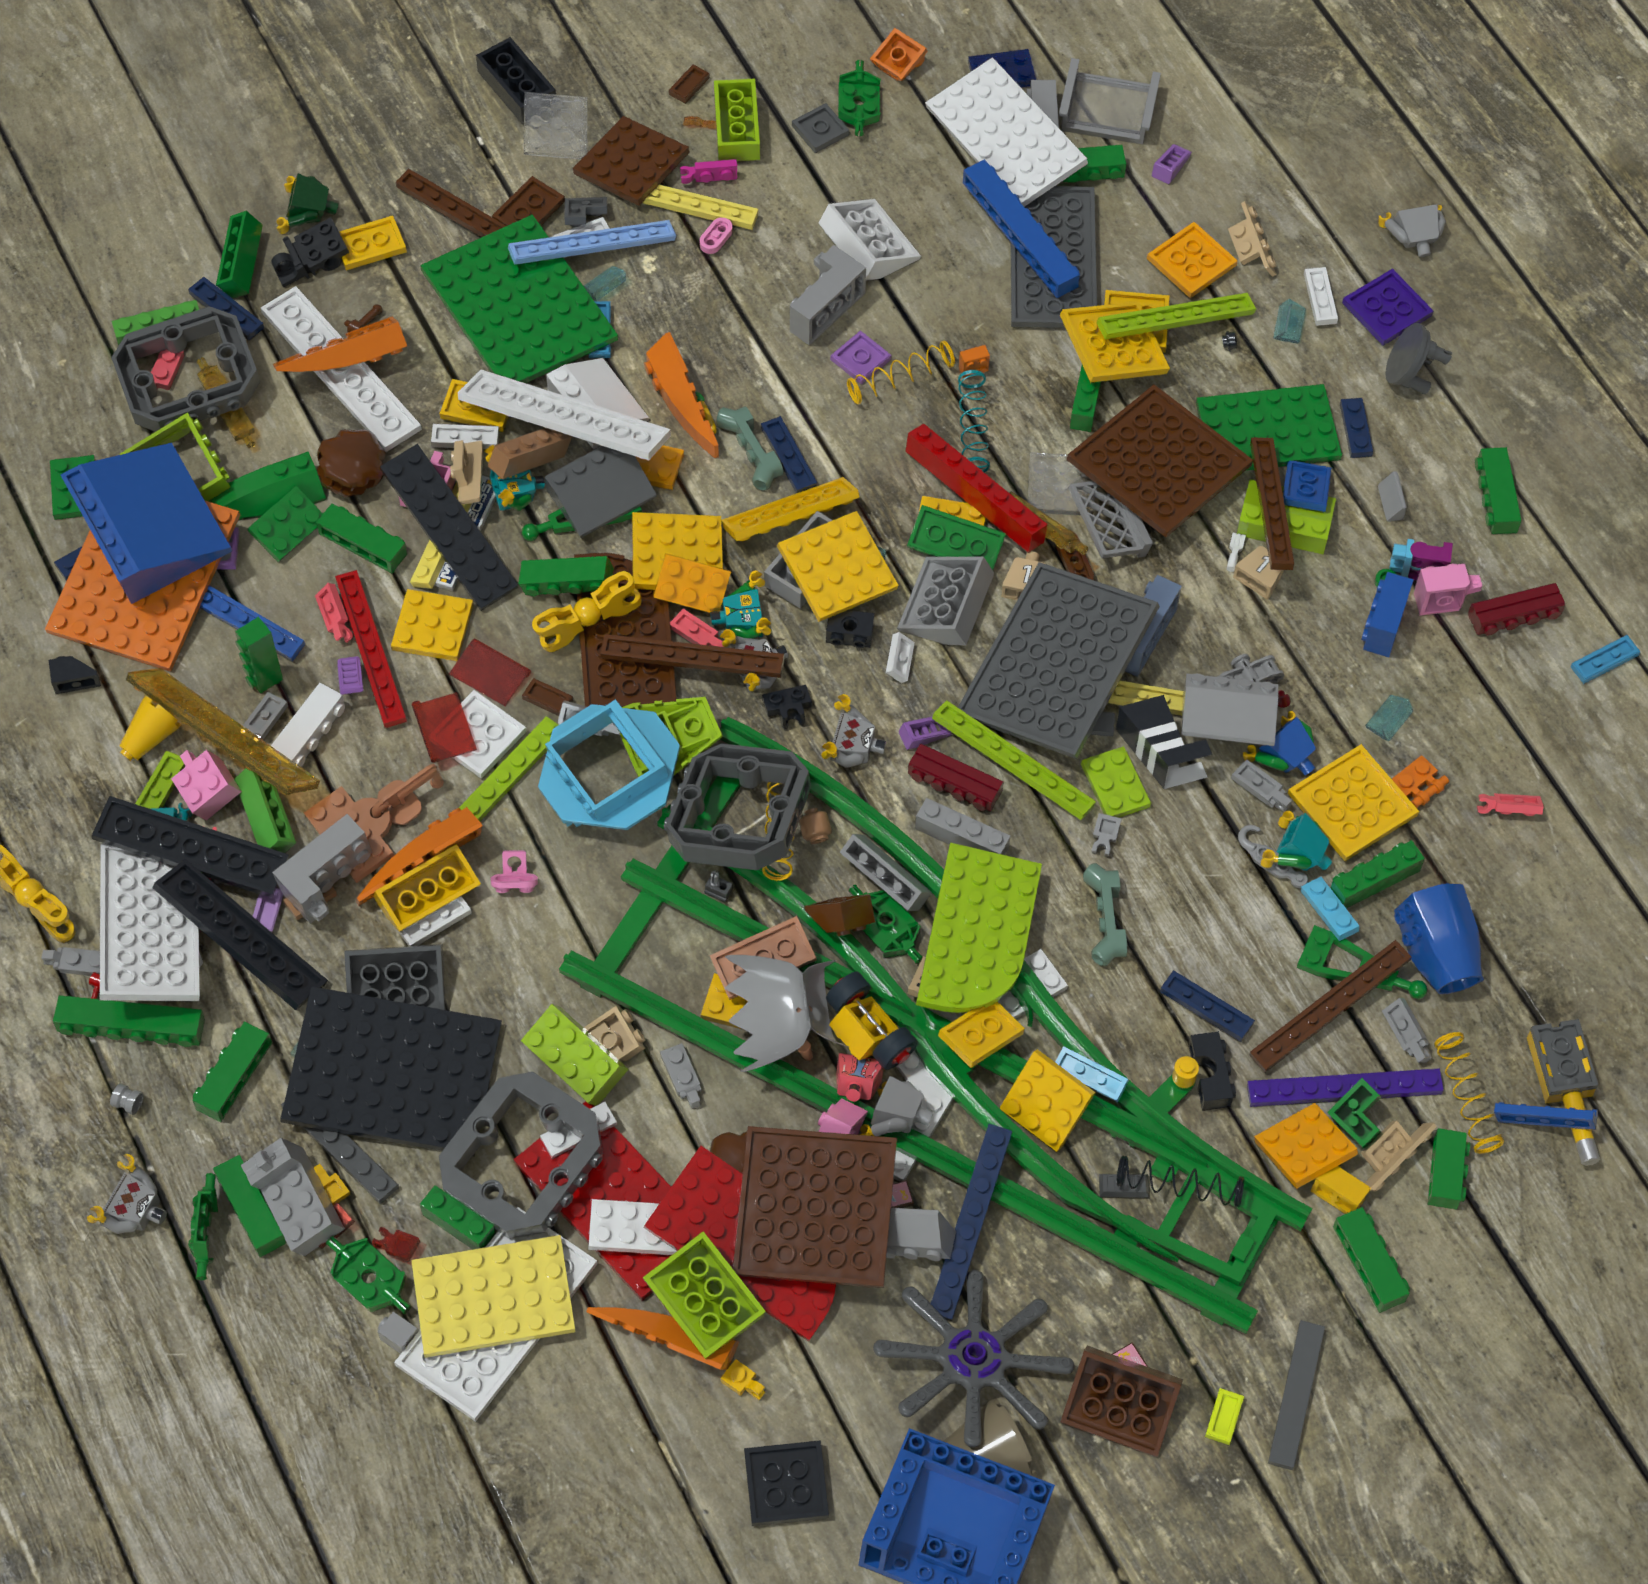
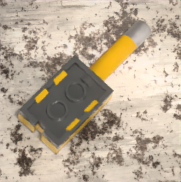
M1579 1019L1562 1021L1558 1027H1552L1551 1023L1532 1026L1527 1036V1041L1545 1104L1563 1101L1565 1109H1570L1571 1107L1578 1110H1586L1583 1098L1593 1096L1598 1087V1082ZM1571 1128L1581 1164L1589 1166L1599 1162L1600 1157L1592 1130Z

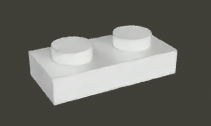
M897 632L892 636L886 673L900 683L908 681L915 642L902 633Z

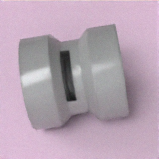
M120 1083L111 1095L110 1105L115 1108L122 1107L127 1113L134 1115L142 1105L144 1093L138 1090L131 1091L127 1085Z

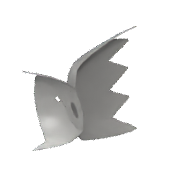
M751 955L725 956L729 961L746 971V973L725 987L726 990L748 1001L743 1008L729 1019L731 1024L753 1034L734 1051L736 1055L758 1060L740 1070L741 1072L765 1066L796 1051L805 1043L810 1028L825 1039L846 1046L836 1042L833 1038L832 1030L829 1026L830 1019L826 1000L824 969L837 960L812 965L802 973L792 963L778 959ZM798 1007L802 1009L799 1013L796 1011Z

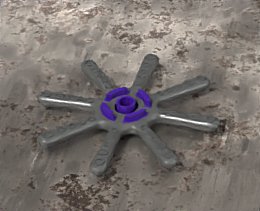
M971 1270L967 1274L968 1324L964 1328L958 1329L951 1326L915 1287L909 1286L902 1291L903 1300L943 1336L944 1343L936 1347L878 1340L873 1346L874 1353L879 1357L933 1360L943 1366V1372L899 1403V1413L904 1417L913 1416L950 1384H960L966 1389L964 1442L971 1448L979 1446L982 1441L980 1391L982 1388L992 1387L997 1389L1033 1428L1040 1430L1048 1424L1047 1416L1007 1381L1004 1372L1010 1368L1067 1375L1072 1373L1075 1367L1073 1360L1068 1357L1011 1354L1005 1349L1004 1344L1008 1339L1047 1312L1048 1305L1042 1299L1033 1300L999 1330L990 1332L984 1329L981 1324L984 1275L978 1270Z

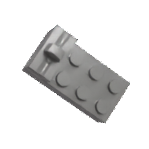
M835 245L829 248L828 252H821L814 258V265L819 269V279L813 285H809L799 298H795L789 307L790 332L808 345L814 342L865 294L866 267Z
M346 814L272 873L282 894L311 924L315 920L320 921L329 914V908L322 893L329 891L340 878L348 876L351 870L359 863H364L368 860L373 852L365 832Z
M279 1138L241 1165L250 1185L261 1190L292 1252L306 1256L325 1243L331 1236H335L345 1229L303 1147Z

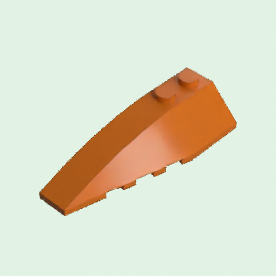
M391 316L348 332L345 339H331L327 341L326 347H312L306 351L304 356L298 353L274 363L273 366L276 371L291 372L335 369L369 360L370 362L383 359L382 355L388 353L395 355L402 352L407 344L399 322Z
M665 333L646 352L647 362H644L645 370L648 375H652V384L655 391L660 392L672 415L683 429L713 458H718L719 448L709 421H704V408L701 401L697 402L696 389L693 382L689 383L686 374L688 369L671 333Z
M467 807L463 810L460 808L453 810L448 814L449 818L442 822L440 819L428 825V830L408 843L378 871L359 894L356 903L358 906L374 898V892L450 847L457 844L460 848L479 837L483 827L481 822Z
M588 1307L586 1310L589 1314L612 1324L621 1325L624 1329L633 1333L645 1335L649 1340L663 1345L666 1344L672 1350L720 1370H727L730 1367L739 1341L733 1339L705 1359L670 1315L616 1307Z

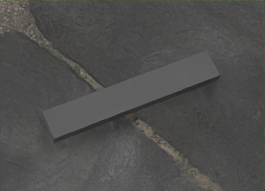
M1300 1320L1268 1464L1289 1470L1294 1468L1325 1326Z

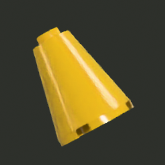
M147 696L142 699L119 745L122 749L120 753L129 761L133 758L139 760L182 725L159 704L154 705L151 702L152 699Z

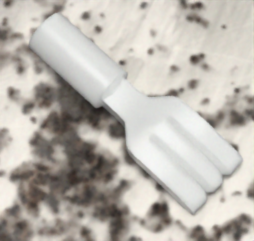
M1234 532L1232 534L1229 546L1232 553L1227 564V570L1230 572L1235 570L1239 557L1238 552L1243 550L1246 535Z

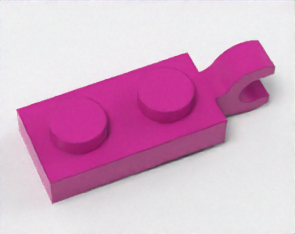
M737 159L695 162V167L682 166L680 167V174L683 175L681 176V183L688 184L693 179H696V182L737 179Z

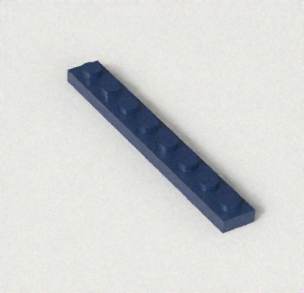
M988 1124L957 1220L951 1257L944 1261L931 1301V1305L945 1319L951 1321L958 1305L1012 1136L1011 1130Z

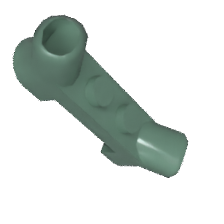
M746 406L737 410L721 408L716 419L718 428L733 431L737 434V441L741 447H745L748 460L751 463L754 462L757 467L752 478L753 485L759 490L770 489L773 479L784 474L779 458L774 451L766 454L752 432L754 431V418Z
M1093 863L1085 870L1083 881L1099 893L1100 897H1096L1097 911H1101L1102 918H1099V931L1104 932V938L1092 949L1091 954L1092 959L1098 965L1107 966L1115 957H1127L1126 930H1116L1112 898L1119 897L1120 878L1118 870L1106 871L1097 863Z

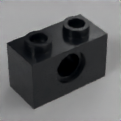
M846 610L828 618L826 643L836 646L849 645L856 648H871L875 613Z

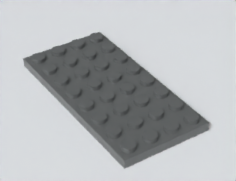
M1054 186L1024 207L1028 208L1034 220L1042 225L1048 237L1053 238L1057 248L1066 254L1071 265L1077 267L1080 277L1078 288L1056 298L1010 242L1011 327L1065 328L1060 317L1062 309L1097 306L1094 187Z

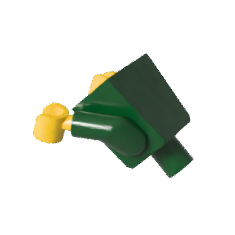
M297 173L296 178L288 176L286 179L287 183L284 184L286 192L291 193L286 214L288 220L279 217L276 221L278 224L276 229L280 234H286L289 231V226L292 228L302 224L320 222L324 212L336 214L338 203L327 200L329 188L319 182L314 176L306 177Z

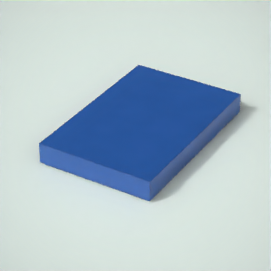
M1289 460L1283 489L1284 505L1325 512L1332 468Z

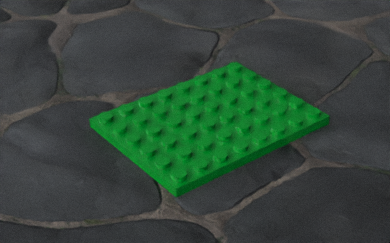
M533 214L420 265L422 273L490 372L522 383L530 382L618 340V334L563 257L514 265L508 250L509 243L549 238Z

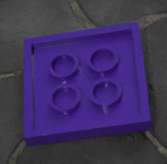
M1393 268L1345 296L1342 304L1383 346L1400 336L1410 325L1414 323L1420 324L1432 317L1434 312Z

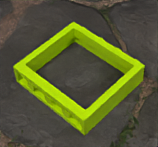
M188 412L120 453L122 455L173 443L192 432L217 477L198 488L203 499L210 501L231 487L227 480L230 478L228 472L224 467L220 468L218 464L221 462V459L215 450L211 451L210 446H212L210 439L206 434L202 435L201 433L203 426L198 419L193 420Z

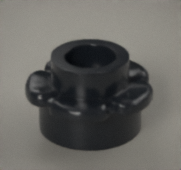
M1226 331V335H1222L1223 347L1228 348V351L1231 352V349H1237L1235 331Z

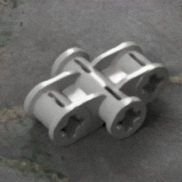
M1242 654L1231 661L1232 670L1226 671L1219 676L1276 684L1285 675L1277 667L1276 659L1273 655L1265 656L1250 663L1249 655Z

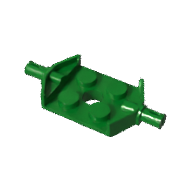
M857 60L855 62L856 70L839 76L838 118L854 125L855 135L858 136L859 134V137L864 135V126L877 123L880 120L881 79L864 71V61L861 60L859 66L860 60ZM854 101H861L863 104L857 105Z
M856 884L849 889V893L853 896L867 894L871 896L875 922L867 924L866 929L863 931L883 952V958L908 954L915 964L921 962L923 956L915 949V942L921 930L918 922L884 890L863 893ZM883 916H888L893 921L885 925L879 919Z
M213 1173L206 1174L205 1187H202L197 1192L192 1201L194 1212L191 1218V1239L188 1242V1246L196 1259L197 1280L207 1279V1266L214 1261V1258H208L209 1235H206L207 1227L211 1226V1212H218L215 1189L216 1174Z
M331 1236L330 1240L326 1241V1244L336 1252L330 1272L332 1278L367 1310L374 1312L388 1306L393 1307L394 1305L403 1314L410 1310L411 1305L401 1297L406 1280L405 1272H401L369 1243L367 1238L346 1245H342L334 1236ZM367 1273H374L376 1279L372 1283H365L362 1280L363 1276Z

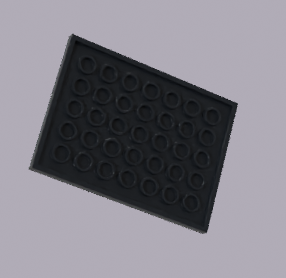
M311 986L280 1122L443 1151L488 1092L502 1020Z

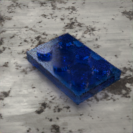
M1029 49L968 56L970 72L993 57L1021 88L1030 87L1031 80H1036Z

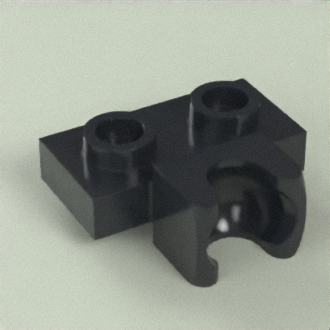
M806 685L762 694V701L767 716L779 715L783 729H788V721L791 719L797 720L801 726L805 724L803 709L812 707V700Z

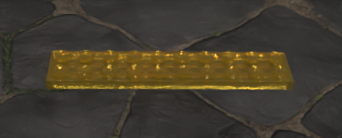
M155 668L128 672L126 681L132 684L134 689L149 696L153 702L160 704L170 714H174L181 719L183 724L191 726L200 736L212 741L214 746L223 749L229 753L231 758L243 763L246 769L257 773L263 781L271 783L278 788L280 793L291 795L293 793L318 789L319 779L163 669Z

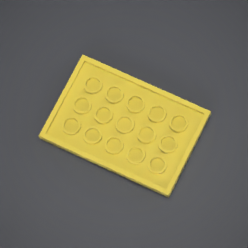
M561 1235L411 1260L425 1358L576 1332Z

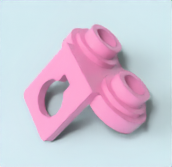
M503 851V874L492 876L490 878L491 886L498 893L509 892L510 888H519V891L523 893L532 892L533 888L538 884V877L527 873L526 851ZM516 856L520 858L521 865L517 868V871H512V867L509 866L508 859L510 857Z

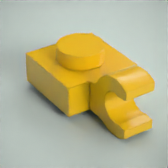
M320 1163L314 1167L333 1206L350 1195V1191L337 1173L329 1177Z
M737 1359L734 1360L720 1378L723 1384L740 1396L746 1390L754 1398L760 1400L766 1393L764 1391L765 1387L754 1380L756 1373Z

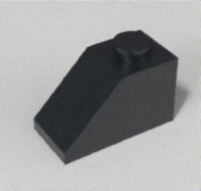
M59 656L48 660L51 683L55 694L101 686L97 671L73 656Z

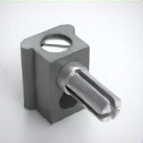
M712 871L705 885L704 893L726 902L734 887L732 883L719 878L718 872Z

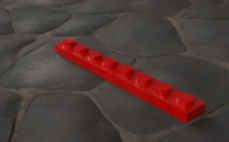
M354 570L335 576L384 728L407 722L358 572Z

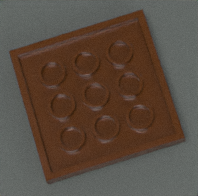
M623 116L572 169L574 175L640 206L652 191L690 153L689 146Z

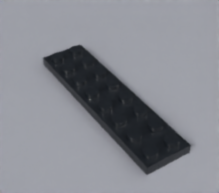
M418 443L380 466V470L480 611L518 588L515 579Z
M109 796L92 833L93 840L172 866H176L186 859L208 878L269 898H273L278 886L272 872L289 859V854Z
M186 859L154 883L152 888L294 1010L299 1009L308 1001L311 986L323 988L328 980Z

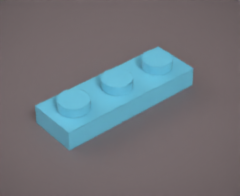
M1322 877L1301 886V893L1338 941L1359 932V924Z
M1064 1046L1055 1063L1086 1086L1116 1102L1119 1101L1129 1082L1127 1078Z

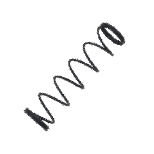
M1122 1155L1120 1158L1116 1178L1117 1186L1121 1187L1123 1185L1127 1171L1128 1184L1131 1189H1135L1140 1184L1149 1164L1150 1184L1154 1193H1158L1163 1188L1172 1168L1173 1188L1177 1197L1180 1198L1186 1192L1195 1172L1196 1191L1201 1202L1209 1196L1218 1176L1219 1194L1222 1204L1224 1206L1229 1204L1235 1194L1234 1207H1240L1244 1189V1177L1240 1176L1230 1199L1227 1203H1224L1219 1172L1216 1173L1204 1199H1201L1196 1168L1193 1169L1181 1195H1178L1173 1164L1170 1165L1162 1185L1158 1191H1155L1150 1160L1147 1161L1135 1187H1132L1129 1177L1128 1157Z

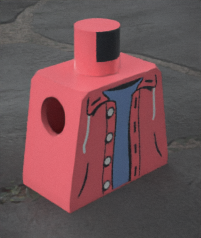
M839 1053L836 1072L837 1094L846 1096L848 1100L853 1102L859 1099L871 1100L882 1082L884 1068L876 1059L865 1058L859 1061L853 1055Z

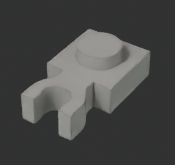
M1099 813L1093 837L1098 838V840L1093 844L1092 853L1096 854L1097 848L1103 846L1106 849L1104 856L1109 857V842L1116 843L1122 821L1121 818Z

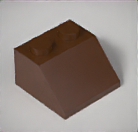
M870 894L835 897L804 906L805 911L827 933L837 932V936L851 934V929L852 931L865 930L867 924L875 922Z

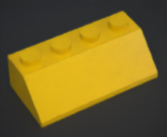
M456 844L377 889L373 897L385 917L400 932L480 886L481 883Z

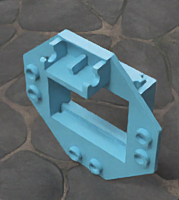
M615 699L606 706L591 704L553 728L550 741L545 744L547 754L538 788L567 827L574 823L576 827L583 824L628 830L667 804L680 744L655 712L622 708ZM613 722L649 771L595 805L560 755Z

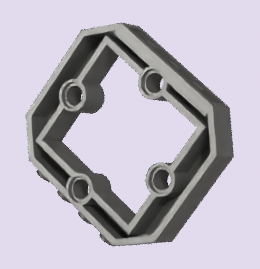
M210 306L127 333L111 357L135 424L153 431H158L187 412L193 420L198 419L202 421L229 411L238 410L247 405L261 382L237 316ZM219 332L222 344L215 351L219 366L224 372H234L236 380L205 391L194 390L187 397L153 408L150 400L157 395V385L151 372L146 370L139 371L136 359L166 349L171 353H179L186 348L187 342Z
M721 743L692 757L689 767L685 768L684 780L678 786L677 798L672 801L671 813L664 822V830L667 831L669 842L685 862L759 870L787 856L811 789L809 771L792 751ZM713 776L738 778L740 784L745 788H755L762 781L785 784L781 795H776L769 801L771 823L766 837L734 834V829L729 824H718L711 831L693 829L697 816L705 810L704 798Z
M527 1072L497 1079L441 1152L439 1162L443 1190L493 1224L497 1231L512 1239L543 1233L548 1227L551 1228L558 1220V1214L562 1208H566L571 1203L577 1188H581L586 1183L592 1168H596L601 1163L604 1153L596 1113L536 1073ZM517 1097L539 1110V1117L547 1131L559 1132L566 1128L581 1138L564 1163L550 1172L549 1183L525 1214L507 1202V1194L499 1181L488 1180L481 1185L461 1171L481 1145L488 1146L497 1140L498 1129L496 1125ZM553 1113L559 1114L555 1120H547L549 1115ZM482 1127H490L486 1133H479ZM560 1179H568V1182L565 1185H557ZM491 1192H499L496 1198L488 1199Z

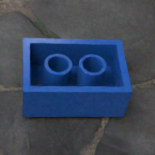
M1387 572L1385 580L1380 579L1361 639L1365 641L1363 650L1385 657L1390 656L1414 579Z

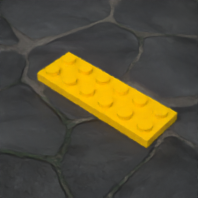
M844 477L722 519L721 522L723 528L736 541H745L750 539L752 535L768 533L772 528L788 526L792 521L808 519L817 511L827 512L832 510L834 506L850 504L854 499L860 498L858 489Z

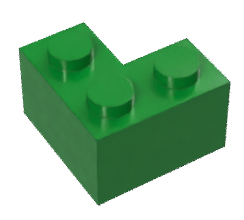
M1361 1078L1327 1113L1363 1149L1381 1133L1380 1129L1365 1116L1381 1099V1096Z

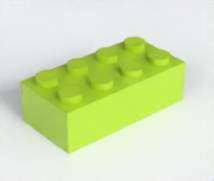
M755 79L714 80L718 161L737 159V161L760 160Z
M554 1004L548 1007L521 1039L523 1044L587 1103L595 1106L603 1101L629 1070L564 1009Z

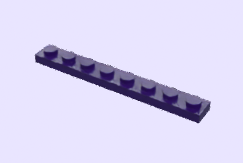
M1440 1068L1253 1080L1247 1082L1250 1107L1339 1101L1361 1078L1381 1098L1441 1095L1444 1090Z

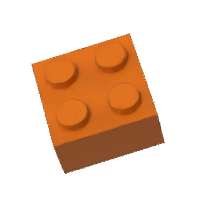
M986 345L960 352L959 370L961 373L967 370H978L982 373L989 371L990 354ZM976 373L966 374V375H964V376H962V377L965 378V377H967V376H969V375L976 374Z

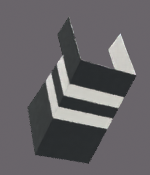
M1164 695L1120 706L1116 731L1163 789L1207 778L1201 762L1179 768L1178 764L1213 754L1206 739L1184 745Z

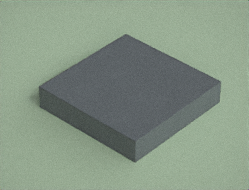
M827 103L792 120V127L814 153L849 136V129Z

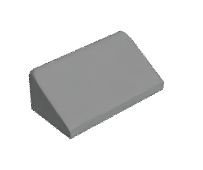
M1394 471L1378 485L1385 517L1388 522L1403 520L1407 508L1398 473Z

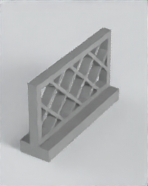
M1094 481L1070 484L1068 489L1102 559L1136 554L1138 558L1147 555L1153 542L1139 516L1108 492L1106 496L1096 491V488H1100V486ZM1078 490L1089 493L1088 499L1080 495ZM1094 496L1104 502L1103 505L1100 506L1091 501V497ZM1105 504L1113 506L1116 513L1104 508ZM1086 506L1098 511L1097 516L1089 513ZM1100 513L1111 518V523L1109 524L1098 518ZM1114 520L1122 524L1124 531L1112 525ZM1096 523L1107 529L1105 534L1096 530L1094 524ZM1111 531L1120 536L1119 541L1107 536L1108 532ZM1124 538L1129 541L1132 547L1122 544V539ZM1103 541L1114 546L1115 549L1106 551Z

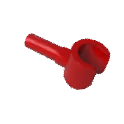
M94 972L89 979V985L94 986L91 999H97L100 993V974Z

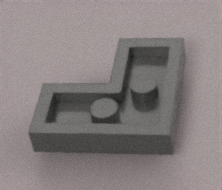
M607 197L565 198V225L578 227L586 224V215L601 216L607 214Z

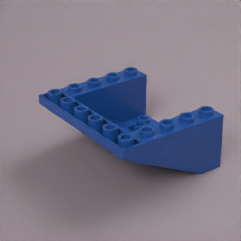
M172 443L80 464L61 474L63 481L131 604L232 552L228 541Z
M909 1428L862 1540L858 1565L904 1584H1019L1055 1485Z

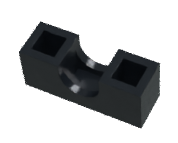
M1219 1031L1190 1035L1188 1043L1190 1056L1197 1061L1199 1066L1208 1067L1214 1074L1212 1077L1200 1079L1197 1089L1202 1111L1231 1107L1233 1098H1236V1089L1234 1083L1230 1084L1231 1066L1229 1061H1225V1040H1221Z

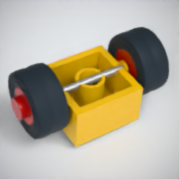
M858 971L852 972L839 979L826 995L827 1002L838 1013L829 1026L833 1029L835 1035L846 1046H849L850 1053L859 1061L874 1056L885 1070H890L902 1064L910 1057L916 1049L918 1041L906 1027L898 1028L872 996L865 998L871 986Z

